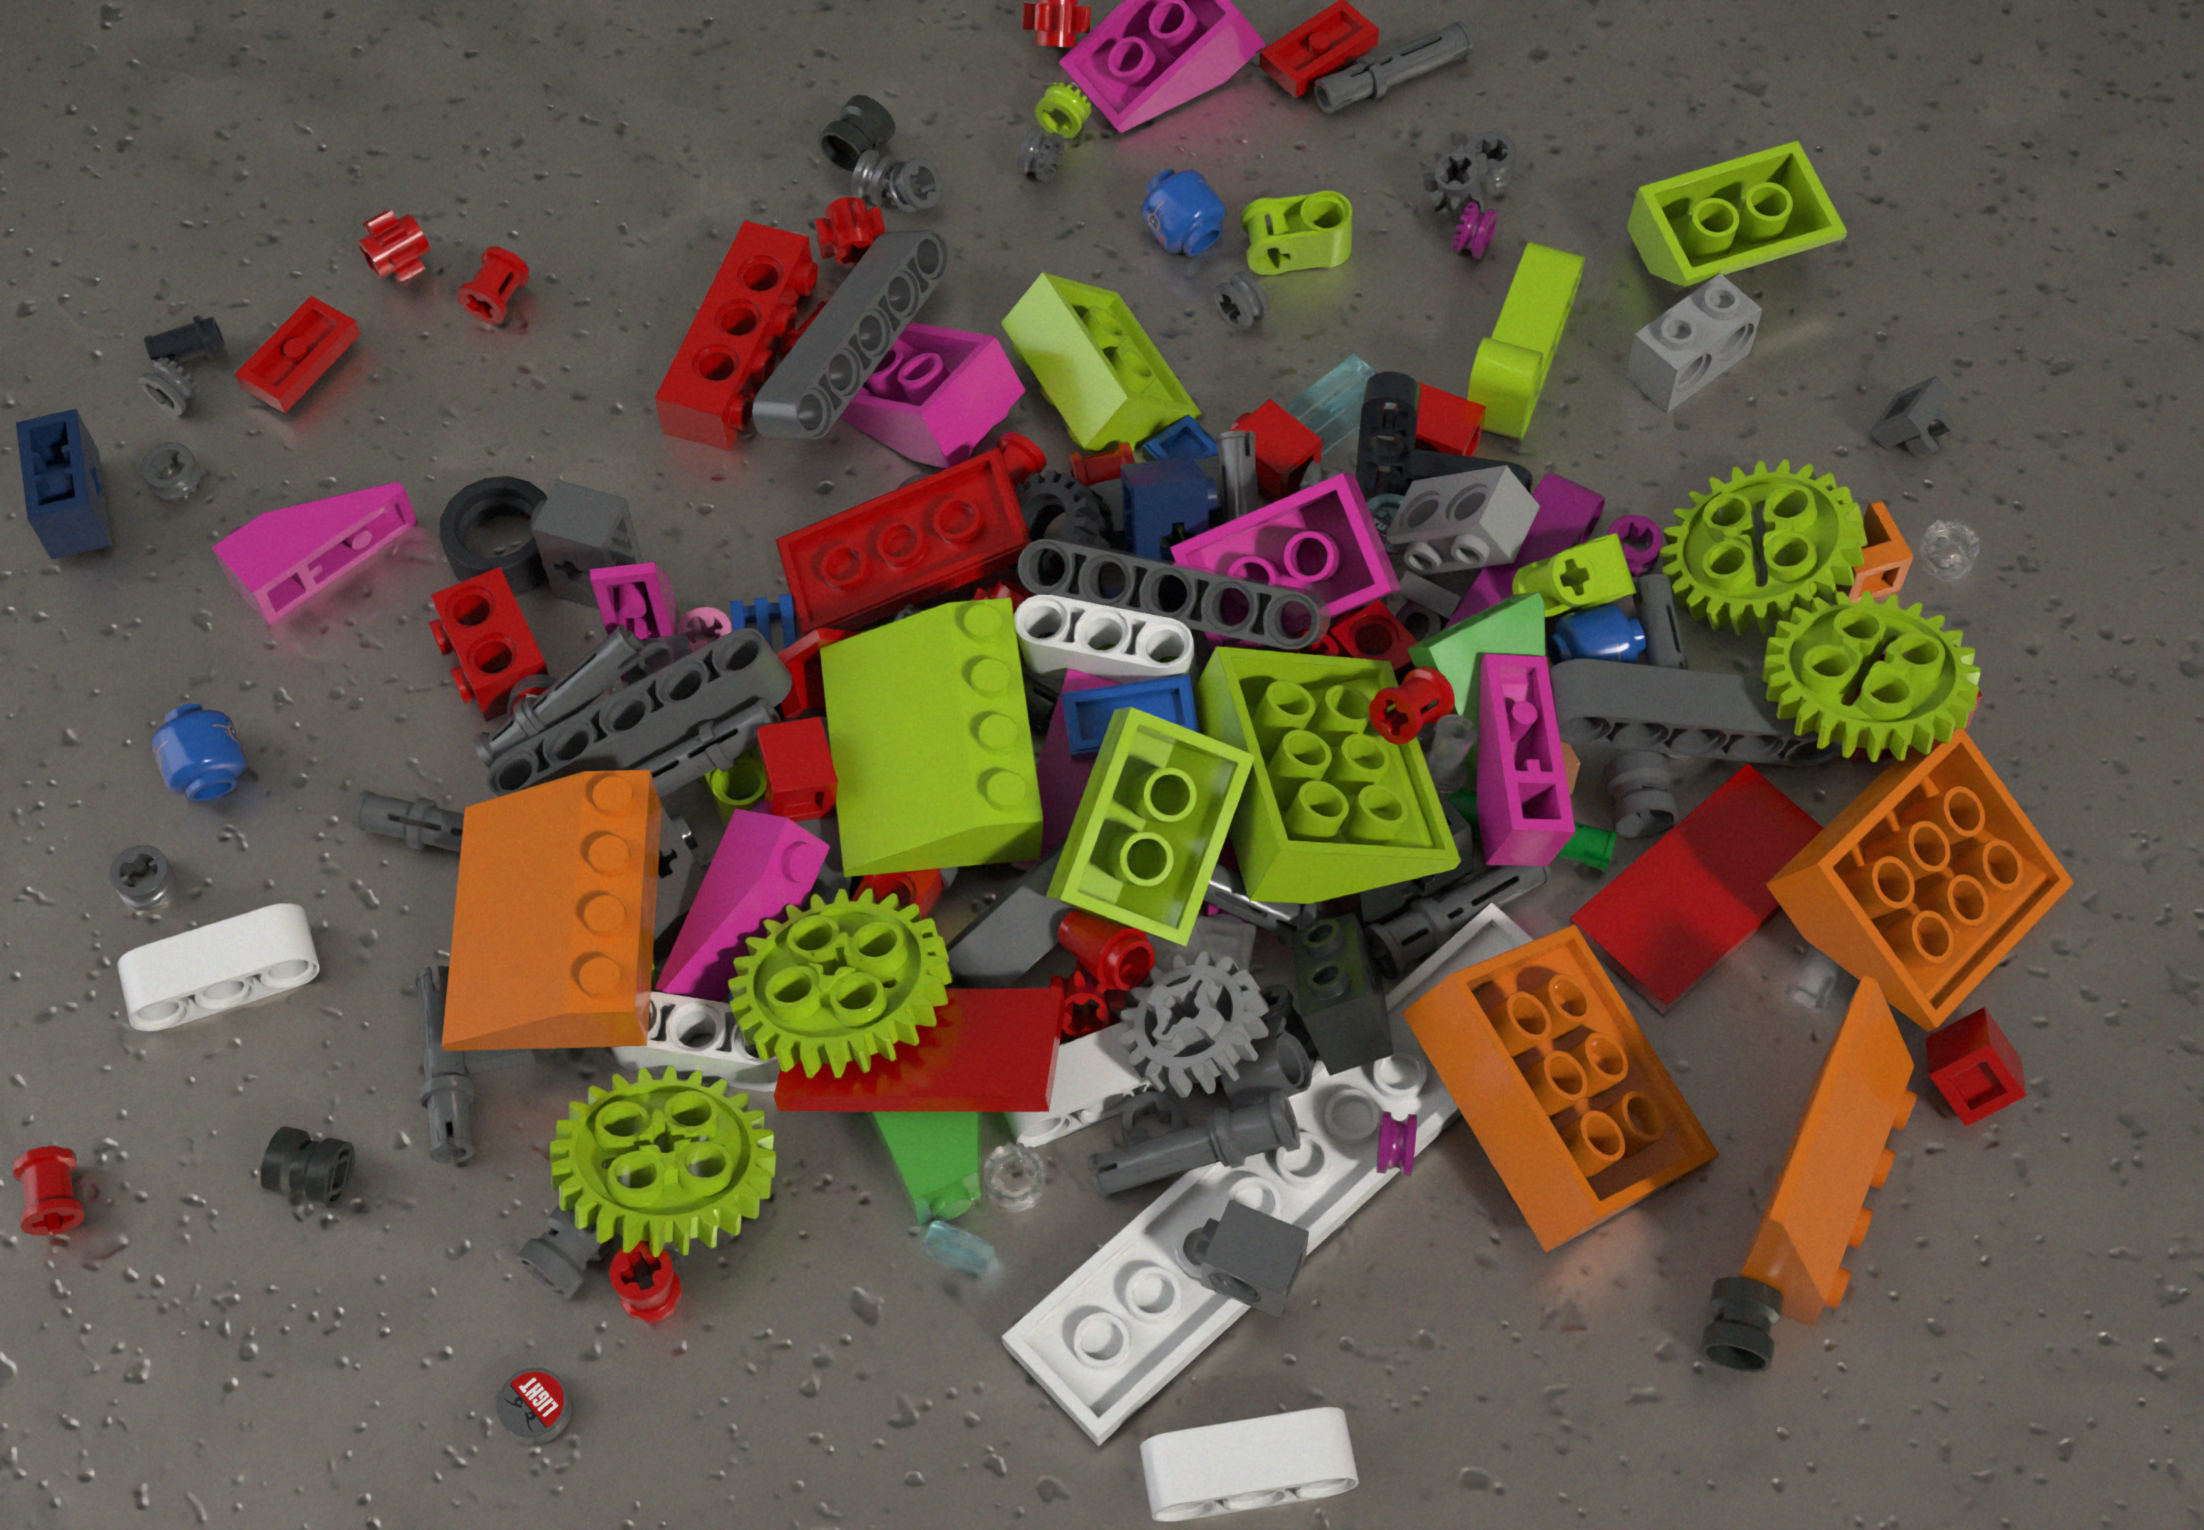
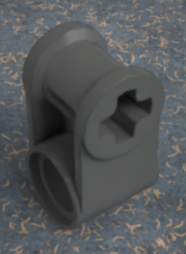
M1285 985L1269 986L1259 992L1269 1008V1012L1260 1017L1269 1032L1267 1037L1251 1039L1250 1044L1259 1055L1256 1061H1246L1240 1058L1235 1064L1240 1078L1235 1082L1221 1074L1225 1093L1237 1109L1269 1100L1270 1092L1282 1089L1287 1097H1291L1307 1091L1311 1085L1312 1072L1319 1053L1302 1018L1292 1006L1294 996Z

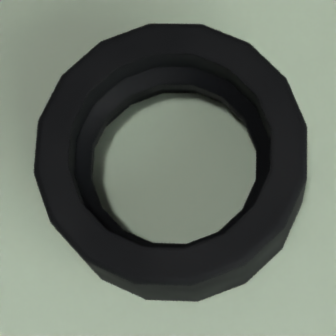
M511 476L484 478L467 485L450 499L440 518L439 538L456 578L463 582L501 567L513 594L520 593L540 583L547 574L542 567V559L534 536L520 550L502 557L486 558L471 554L466 547V542L472 531L481 523L494 517L518 515L531 519L537 504L542 500H547L546 494L529 481Z

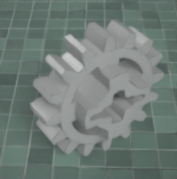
M1201 951L1196 958L1195 965L1190 966L1187 965L1181 955L1174 956L1173 971L1166 975L1160 969L1152 968L1149 972L1154 984L1149 989L1133 987L1131 994L1139 1005L1137 1008L1121 1011L1120 1015L1129 1030L1121 1034L1119 1039L1130 1054L1127 1059L1141 1078L1147 1077L1153 1087L1159 1092H1163L1171 1084L1178 1095L1187 1098L1192 1090L1193 1083L1199 1082L1207 1094L1215 1092V1077L1224 1074L1234 1082L1239 1079V1073L1235 1064L1240 1058L1246 1061H1256L1259 1055L1250 1044L1251 1039L1267 1037L1269 1032L1260 1018L1269 1012L1268 1005L1259 993L1260 988L1248 970L1240 971L1232 957L1227 955L1216 965L1208 951Z

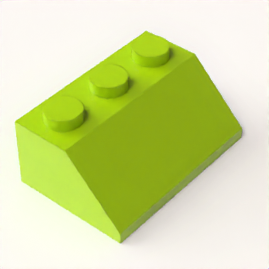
M1798 140L1638 187L1627 224V230L1649 273L1682 287L1712 279L1720 273L1726 275L1845 239L1847 235L1843 222Z
M1042 272L1001 322V325L1014 343L1012 349L1015 355L1031 368L1041 383V394L1051 405L1059 410L1069 425L1067 431L1070 438L1087 452L1117 450L1118 443L1126 441L1129 442L1133 452L1142 448L1144 443L1189 414L1196 422L1202 416L1200 410L1118 292Z
M1133 707L1114 709L1046 898L1186 947L1255 755Z

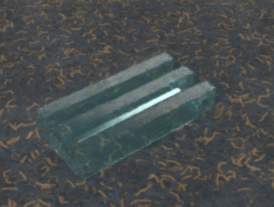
M1354 353L1283 407L1285 411L1299 421L1358 375L1361 378L1343 394H1337L1325 403L1321 411L1303 424L1323 439L1321 457L1360 427L1365 386L1368 379L1377 374L1375 370Z

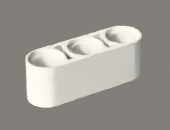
M1054 595L1030 597L1019 605L1014 614L1016 634L1025 664L1033 672L1040 675L1065 680L1069 668L1127 684L1189 674L1192 691L1199 680V667L1192 634L1185 624L1175 619ZM1047 632H1056L1047 638H1037ZM1107 644H1116L1115 647L1109 650H1097L1099 647ZM1167 656L1178 657L1176 660L1168 663L1157 662Z
M292 903L270 905L137 947L125 953L117 962L130 1026L141 1031H159L299 987L314 979L320 971L306 911L300 905Z
M653 991L650 994L647 1046L610 1047L614 1059L622 1067L639 1072V1068L645 1067L650 1074L663 1076L667 1067L673 1066L677 1078L687 1080L692 1073L699 1070L702 1071V1082L714 1084L721 1079L727 1080V1086L761 1092L775 1091L780 1071V1065L776 1056L766 1061L750 1056L756 1049V1045L747 1046L741 1029L737 1026L730 1003ZM707 1033L714 1035V1038L702 1047L691 1048L686 1046L687 1042L696 1035Z
M1124 1022L1059 1046L1049 1112H1003L1015 1142L1019 1147H1037L1116 1117L1123 1113L1126 1104L1134 1096L1144 1092H1159L1153 1087L1147 1077L1141 1078L1127 1059L1130 1054L1119 1039L1121 1034L1129 1030ZM1170 1084L1169 1087L1160 1093L1169 1096L1176 1093V1091Z
M1336 1407L1313 1408L1172 1431L1148 1438L1140 1445L1151 1516L1154 1520L1160 1522L1185 1521L1325 1498L1347 1492L1359 1484L1345 1412L1343 1409Z

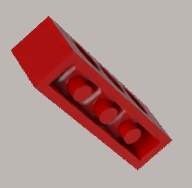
M744 220L655 396L663 434L729 451L738 431H745L753 415L754 398L761 384L764 385L773 374L776 364V352L785 334L790 330H795L797 309L803 297H809L813 293L817 283L818 264L812 260L808 236Z

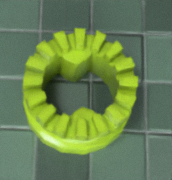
M1055 82L1052 86L1049 85L1044 93V98L1040 99L1035 107V116L1039 124L1049 133H1058L1063 135V138L1070 139L1078 134L1082 128V123L1087 120L1091 113V104L1089 101H1086L1087 97L1085 94L1079 95L1081 90L1078 88L1074 92L1072 91L1073 85L1068 84L1065 87L1064 82L1059 84Z

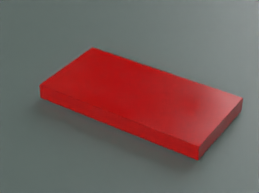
M998 447L775 539L788 588L792 595V602L802 638L818 628L845 631L855 630L904 610L907 604L916 605L1018 563L1022 551L1032 543L1005 458Z
M1747 763L1572 915L1568 927L1575 924L1590 949L1660 1013L1665 1015L1783 909L1766 884L1824 828Z
M945 989L948 998L947 1005L933 1007L937 1024L935 1026L916 1024L915 1028L920 1043L916 1046L900 1040L894 1043L897 1059L892 1062L878 1052L870 1056L871 1067L869 1072L864 1073L856 1061L846 1063L845 1071L841 1078H835L830 1064H822L813 1078H807L801 1060L787 1072L781 1071L780 1068L773 1096L778 1111L1049 1112L1066 1006L1063 989Z

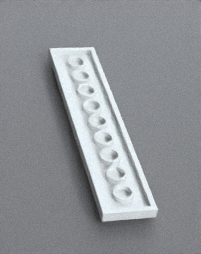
M1491 902L1385 996L1394 1055L1331 1076L1320 1055L1317 1057L1312 1072L1311 1085L1308 1090L1288 1097L1298 1124L1301 1142L1300 1149L1287 1152L1284 1147L1246 1157L1244 1166L1237 1168L1224 1167L1221 1162L1188 1171L1002 1336L1003 1346L1098 1446L1101 1445L1251 1307L1201 1286L1202 1260L1195 1258L1194 1253L1208 1219L1212 1218L1220 1221L1229 1200H1233L1309 1231L1306 1256L1400 1171L1399 1168L1391 1167L1386 1170L1385 1174L1376 1173L1382 1111L1391 1112L1392 1117L1398 1121L1406 1119L1408 1114L1417 1115L1414 1157L1462 1114L1401 1012L1450 974L1532 942L1534 939Z

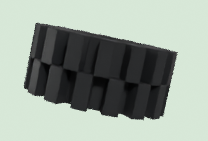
M1055 470L1046 471L1045 478L1038 473L1029 476L1030 488L1021 483L1015 487L1032 542L1043 539L1049 524L1057 516L1066 512L1065 525L1058 539H1070L1110 548L1111 543L1103 539L1102 535L1113 533L1114 523L1105 518L1112 513L1109 505L1102 502L1104 498L1072 476L1064 472L1061 475ZM1053 549L1044 555L1041 562L1043 576L1050 583H1058L1065 572V563L1062 556ZM1018 563L1009 566L1011 567L1010 570L1018 574Z

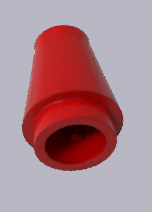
M1080 910L1069 913L1059 926V943L1067 948L1105 988L1129 991L1133 987H1139L1148 978L1149 971L1154 965L1155 952L1144 932L1114 921L1086 914Z

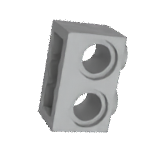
M1720 273L1635 333L1625 377L1667 414L1751 353L1763 309Z
M1507 465L1412 481L1385 537L1400 553L1405 563L1419 576L1514 563L1540 505Z

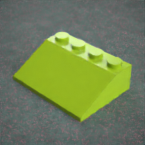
M1011 598L945 603L820 648L830 753L838 779L836 810L844 877L1040 859L1043 814Z
M1216 646L1193 690V697L1200 734L1255 755L1228 830L1249 901L1312 904L1453 870L1460 863L1461 860L1417 736L1407 744L1396 745L1384 739L1381 733L1375 730L1369 717V704L1374 700L1376 693L1384 688L1399 687L1390 661ZM1395 703L1387 708V711L1394 708Z

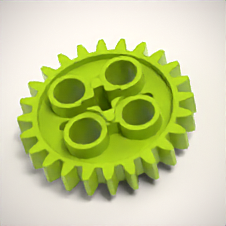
M1785 459L1780 463L1775 472H1767L1766 465L1761 460L1757 462L1753 475L1745 476L1743 471L1736 466L1732 468L1731 482L1724 484L1715 477L1709 478L1712 492L1704 495L1700 492L1691 491L1689 497L1693 509L1675 508L1673 514L1678 526L1667 527L1663 531L1668 545L1660 549L1665 566L1662 570L1664 575L1670 579L1671 590L1679 607L1687 605L1694 621L1707 615L1711 628L1715 631L1720 629L1728 620H1731L1736 635H1742L1750 622H1757L1762 635H1768L1772 620L1781 619V621L1790 622L1792 609L1795 607L1811 612L1812 601L1815 597L1835 604L1837 597L1835 584L1843 586L1854 585L1855 579L1851 567L1864 565L1865 560L1861 547L1867 545L1858 502L1853 503L1849 487L1845 485L1837 488L1834 475L1831 472L1817 479L1813 464L1810 463L1802 467L1797 474H1793L1789 460ZM1764 507L1763 518L1768 531L1763 536L1764 556L1768 567V582L1763 587H1761L1762 573L1758 561L1762 558L1758 510Z
M1864 590L1861 602L1852 603L1849 597L1841 591L1837 592L1834 606H1830L1824 600L1815 597L1812 601L1811 612L1795 607L1792 609L1790 622L1779 620L1776 626L1775 637H1769L1762 681L1768 683L1767 701L1779 702L1778 719L1797 717L1794 734L1797 736L1807 734L1813 730L1819 733L1817 748L1823 749L1833 741L1842 743L1843 757L1849 758L1854 753L1856 747L1866 748L1871 762H1877L1881 749H1890L1899 761H1903L1906 757L1908 745H1912L1918 751L1927 755L1931 752L1933 739L1949 744L1952 740L1954 728L1965 729L1969 713L1974 711L1979 686L1977 685L1981 668L1973 665L1976 651L1974 648L1960 647L1963 638L1961 630L1942 632L1945 621L1944 615H1936L1929 619L1921 617L1923 604L1920 602L1904 610L1898 608L1897 595L1891 594L1884 604L1875 603L1870 591ZM1887 647L1884 661H1879L1880 654ZM1857 687L1862 688L1860 696L1854 702Z
M868 888L861 894L857 902H850L846 890L839 889L832 904L825 905L822 898L818 894H814L811 897V910L802 912L792 904L786 906L789 920L784 924L766 919L763 923L768 937L766 939L758 937H748L745 942L750 956L734 959L733 963L738 977L728 980L733 1000L730 1001V1006L747 1046L755 1044L759 1057L763 1061L776 1056L783 1072L789 1071L801 1060L807 1078H813L822 1064H830L835 1078H841L845 1071L846 1063L856 1061L864 1073L869 1072L871 1067L870 1056L878 1052L891 1062L896 1060L894 1043L900 1040L916 1046L920 1042L915 1025L935 1026L937 1024L933 1007L947 1005L948 998L944 985L952 983L948 966L949 958L943 936H938L934 920L932 918L922 920L919 907L915 903L901 910L897 894L894 893L886 897L878 905L876 904L872 889Z
M673 1066L667 1067L662 1080H653L645 1067L639 1068L637 1083L629 1084L619 1074L612 1075L611 1092L608 1093L592 1085L588 1087V1104L571 1101L569 1104V1120L557 1121L556 1140L550 1142L552 1190H559V1207L561 1211L575 1209V1227L577 1229L588 1227L597 1222L598 1243L602 1244L611 1239L615 1234L623 1236V1252L630 1253L641 1240L649 1242L652 1257H659L664 1243L674 1242L678 1251L684 1256L689 1254L690 1239L698 1237L708 1247L714 1248L717 1243V1229L719 1227L737 1236L741 1231V1216L753 1219L759 1216L760 1199H769L771 1195V1181L775 1177L776 1151L773 1150L774 1132L772 1129H764L765 1113L763 1110L748 1111L749 1095L746 1092L736 1094L730 1098L726 1097L727 1080L721 1079L707 1088L702 1086V1071L699 1070L692 1073L687 1081H679Z

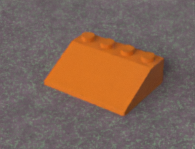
M1954 728L1952 740L1949 744L1933 739L1930 754L1925 755L1913 746L1907 748L1905 760L1899 761L1896 759L1787 863L1766 886L1804 939L1858 980H1861L1863 975L1876 979L1885 1000L1928 1032L1937 1029L2070 888L2074 881L1966 731Z
M650 770L584 771L465 807L441 1045L444 1051L647 1046L662 806Z
M1575 924L1450 974L1401 1012L1416 1036L1419 1045L1425 1051L1451 1094L1454 1103L1460 1109L1545 1252L1589 1231L1720 1156Z
M1866 975L1862 976L1822 1061L1738 1276L1768 1284L1778 1290L1783 1295L1781 1314L1810 1327L1814 1325L1824 1306L1836 1310L1840 1304L1852 1272L1841 1267L1840 1263L1847 1245L1859 1250L1874 1213L1873 1210L1862 1206L1869 1186L1879 1190L1882 1189L1896 1154L1895 1151L1885 1148L1884 1145L1891 1128L1901 1132L1904 1130L1917 1098L1916 1093L1906 1090L1914 1068L1912 1058L1878 981Z

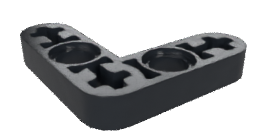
M1384 371L1374 374L1368 379L1361 409L1355 478L1362 495L1377 501L1401 504L1412 481L1505 465L1508 466L1531 494L1533 485L1532 474L1519 464L1415 449L1421 400L1420 385L1412 377L1399 372ZM1386 402L1397 404V410L1385 409ZM1377 436H1390L1399 440H1386ZM1378 465L1390 466V471H1380Z

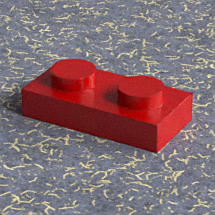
M1338 0L1261 50L1259 67L1296 99L1316 86L1315 80L1334 74L1378 45L1379 28L1347 1Z
M310 296L234 374L240 388L285 414L361 335L356 320Z

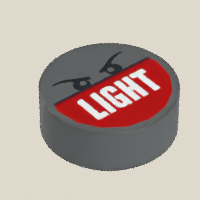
M530 1368L516 1373L507 1380L498 1396L497 1412L503 1426L514 1439L525 1444H542L556 1438L566 1428L572 1414V1399L565 1384L555 1373L547 1369Z

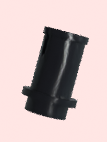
M201 315L193 316L194 323L154 336L144 337L150 360L156 361L162 357L163 359L168 358L170 362H176V365H180L207 356L209 360L216 359V353L226 350L215 318L212 316L203 319Z

